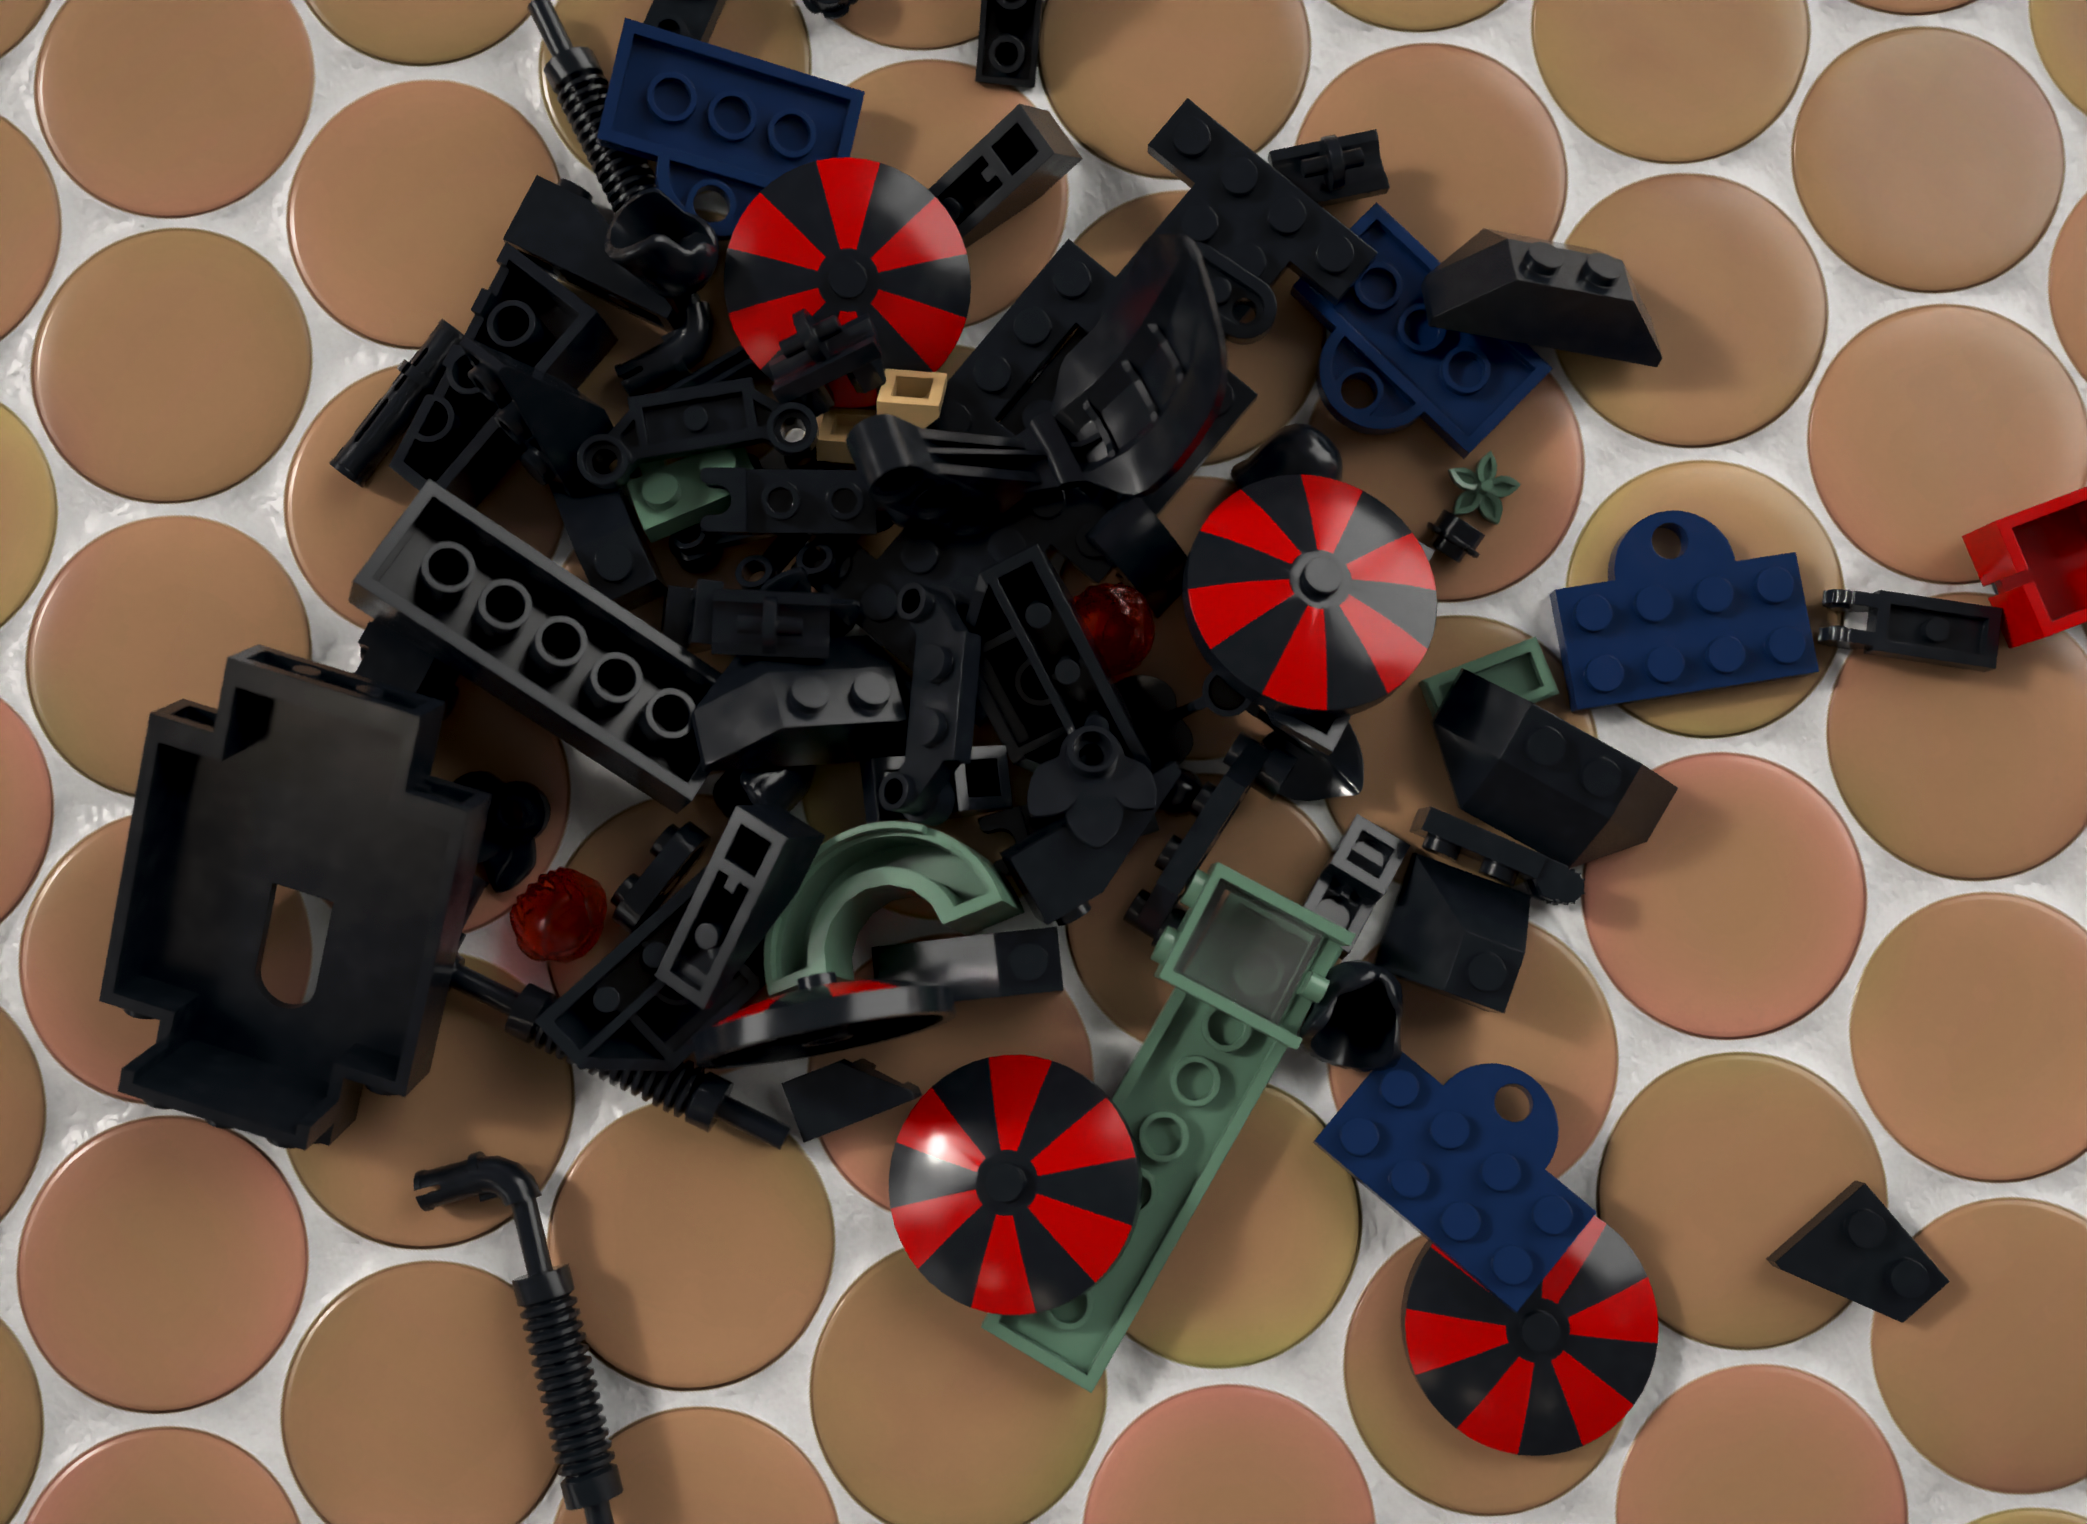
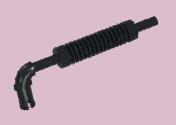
M532 0L528 4V10L552 56L546 63L543 71L553 91L558 95L557 100L561 104L564 114L567 115V120L572 125V130L577 135V140L582 145V150L586 153L587 160L591 163L592 170L596 173L597 180L601 183L602 190L606 193L613 212L616 213L626 201L638 192L652 187L656 188L653 170L645 158L596 144L609 88L608 81L604 77L593 51L588 47L573 46L551 1ZM698 293L685 298L674 299L680 311L677 315L678 327L662 336L664 342L622 364L615 365L617 376L624 379L621 381V384L629 397L644 395L678 376L684 378L690 375V369L704 358L712 344L714 319L709 302L701 301Z
M475 875L462 930L481 894L489 885L488 881ZM461 931L448 992L453 988L507 1015L506 1033L528 1044L534 1041V1045L538 1049L545 1046V1051L548 1054L556 1051V1057L560 1060L565 1058L567 1055L535 1022L542 1013L558 1000L556 995L532 983H529L519 993L464 966L465 959L458 953L466 937V934ZM567 1056V1063L570 1065L574 1064ZM691 1060L685 1063L683 1061L672 1072L588 1069L590 1075L599 1072V1079L603 1081L609 1077V1083L613 1086L620 1082V1089L623 1091L631 1087V1095L635 1097L642 1092V1100L647 1102L652 1098V1104L655 1107L663 1103V1111L667 1113L674 1108V1116L677 1118L685 1113L686 1122L706 1132L712 1129L718 1119L781 1150L792 1128L730 1097L734 1086L733 1082L710 1071L705 1074V1068L696 1067L694 1069V1062Z
M480 1151L470 1154L468 1159L430 1170L417 1171L414 1176V1191L438 1184L441 1186L439 1190L416 1197L423 1211H430L435 1207L479 1196L481 1202L499 1197L504 1206L511 1205L527 1271L526 1275L512 1280L517 1305L526 1308L520 1313L521 1319L528 1320L523 1325V1330L531 1332L526 1337V1342L534 1344L528 1350L529 1354L537 1356L531 1362L532 1367L540 1368L534 1373L535 1379L543 1380L537 1385L538 1391L545 1392L540 1397L541 1403L548 1404L543 1409V1414L551 1416L546 1421V1426L554 1428L548 1434L549 1439L557 1440L551 1446L552 1451L560 1452L554 1460L555 1463L562 1465L557 1470L558 1475L565 1477L560 1483L567 1510L583 1508L587 1524H614L609 1500L621 1494L623 1486L618 1465L610 1463L615 1458V1453L608 1451L612 1446V1440L605 1439L609 1434V1428L602 1427L607 1421L606 1416L598 1415L604 1409L603 1404L595 1403L600 1399L601 1395L600 1392L592 1391L597 1387L598 1382L597 1380L590 1379L595 1373L594 1368L587 1367L592 1362L591 1356L584 1355L589 1350V1345L581 1343L586 1338V1333L578 1331L584 1325L583 1321L575 1319L581 1312L579 1308L573 1307L578 1302L577 1297L570 1296V1293L575 1289L569 1264L552 1266L536 1200L542 1194L534 1176L518 1162L501 1156H486Z

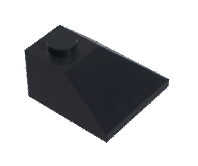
M1414 852L1409 860L1373 964L1384 967L1398 979L1487 1012L1505 1013L1526 951L1531 895Z

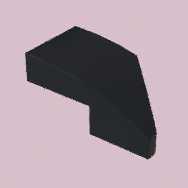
M864 1058L854 1062L842 1059L782 1083L803 1142L810 1141L922 1096L918 1086L909 1081L903 1084L875 1069L876 1065Z

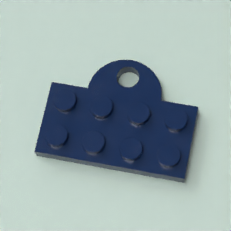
M625 18L596 144L657 162L655 171L656 188L661 190L685 212L697 215L693 200L699 193L704 191L719 193L727 202L728 215L721 221L707 223L715 231L718 241L731 240L733 231L748 205L772 181L784 173L810 162L829 158L850 157L865 92Z
M1376 202L1350 230L1378 252L1377 256L1336 306L1333 305L1302 278L1292 286L1290 294L1331 333L1320 353L1316 368V382L1319 395L1326 409L1338 422L1362 434H1392L1409 427L1421 418L1455 452L1465 459L1553 368L1528 344L1430 327L1428 325L1421 284L1425 276L1440 265L1441 262ZM1349 380L1364 381L1373 391V403L1368 407L1360 409L1349 406L1342 398L1341 386Z
M1675 510L1658 512L1647 516L1629 528L1620 537L1611 553L1608 565V581L1555 589L1549 594L1571 713L1807 676L1819 672L1796 552L1736 561L1733 550L1723 533L1705 518L1690 512ZM1667 528L1678 536L1681 549L1677 558L1667 559L1656 553L1652 546V535L1655 529Z
M1402 1052L1401 1058L1395 1067L1383 1071L1372 1070L1313 1141L1317 1147L1513 1313L1518 1312L1597 1213V1211L1546 1170L1555 1153L1558 1142L1559 1128L1554 1105L1546 1091L1535 1079L1511 1066L1495 1063L1471 1066L1455 1074L1442 1085ZM1511 1086L1525 1093L1529 1100V1112L1524 1120L1511 1122L1498 1114L1495 1108V1096L1499 1089Z

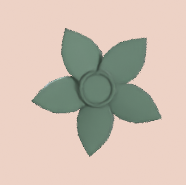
M1492 451L1479 460L1475 472L1467 468L1447 470L1453 483L1460 489L1465 490L1455 500L1452 514L1464 515L1477 508L1485 520L1495 525L1499 524L1503 511L1502 502L1499 498L1511 495L1521 485L1510 476L1495 478L1497 463Z

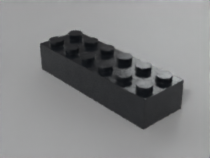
M428 479L352 581L348 602L676 814L679 813L694 799L710 772H703L691 716L694 709L722 673L440 485Z

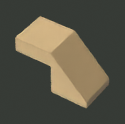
M886 369L887 381L880 387L876 401L877 410L831 408L828 412L824 413L816 444L817 461L854 463L847 448V435L856 424L874 415H894L925 429L940 416L947 387V373Z

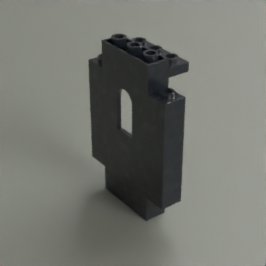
M258 644L227 657L218 709L181 699L150 713L99 1001L123 1008L126 1014L134 1018L158 1019L160 1023L156 1043L122 1068L118 1092L143 1099L145 1104L153 1108L175 1109L203 1118L209 1125L216 1128L238 1129L266 1138L269 1143L280 1148H298L306 1151L312 1144L322 1143L329 1146L356 1120L363 1084L368 1090L376 1094L406 1097L430 1072L492 794L431 776L446 702ZM277 884L333 902L316 989L312 998L302 1004H288L278 1000L267 990L261 977V965Z

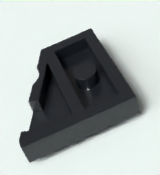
M1854 1181L1766 1258L1773 1267L1902 1323L1950 1282L1866 1183Z

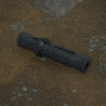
M443 319L439 321L436 328L429 335L430 337L408 362L404 359L397 369L401 373L394 380L391 387L358 426L345 446L329 462L336 470L362 488L384 457L389 454L409 428L426 394H434L446 371L442 363L453 343L459 345L464 337V334Z

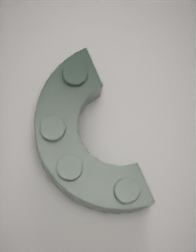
M882 821L860 825L832 837L820 846L798 892L767 932L764 944V971L769 996L776 997L799 990L797 979L818 973L836 972L837 982L855 981L852 956L858 934L873 913L892 901L910 897L924 898L931 903L944 926L967 936L1024 913V909L1010 882L991 861L949 835L922 824L905 821Z

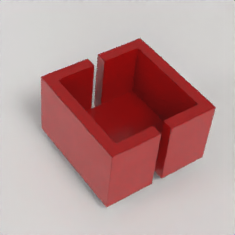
M2087 487L2001 518L1962 536L1982 586L1995 583L1999 594L1988 598L1991 607L2003 608L2001 631L2009 649L2087 622Z

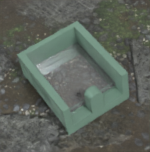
M1219 862L1211 864L1207 873L1197 868L1180 899V903L1189 907L1177 930L1167 925L1150 959L1159 964L1154 977L1261 1032L1284 1046L1298 1050L1303 1039L1296 1034L1312 1003H1319L1323 998L1330 983V980L1325 977L1341 946H1351L1356 934Z

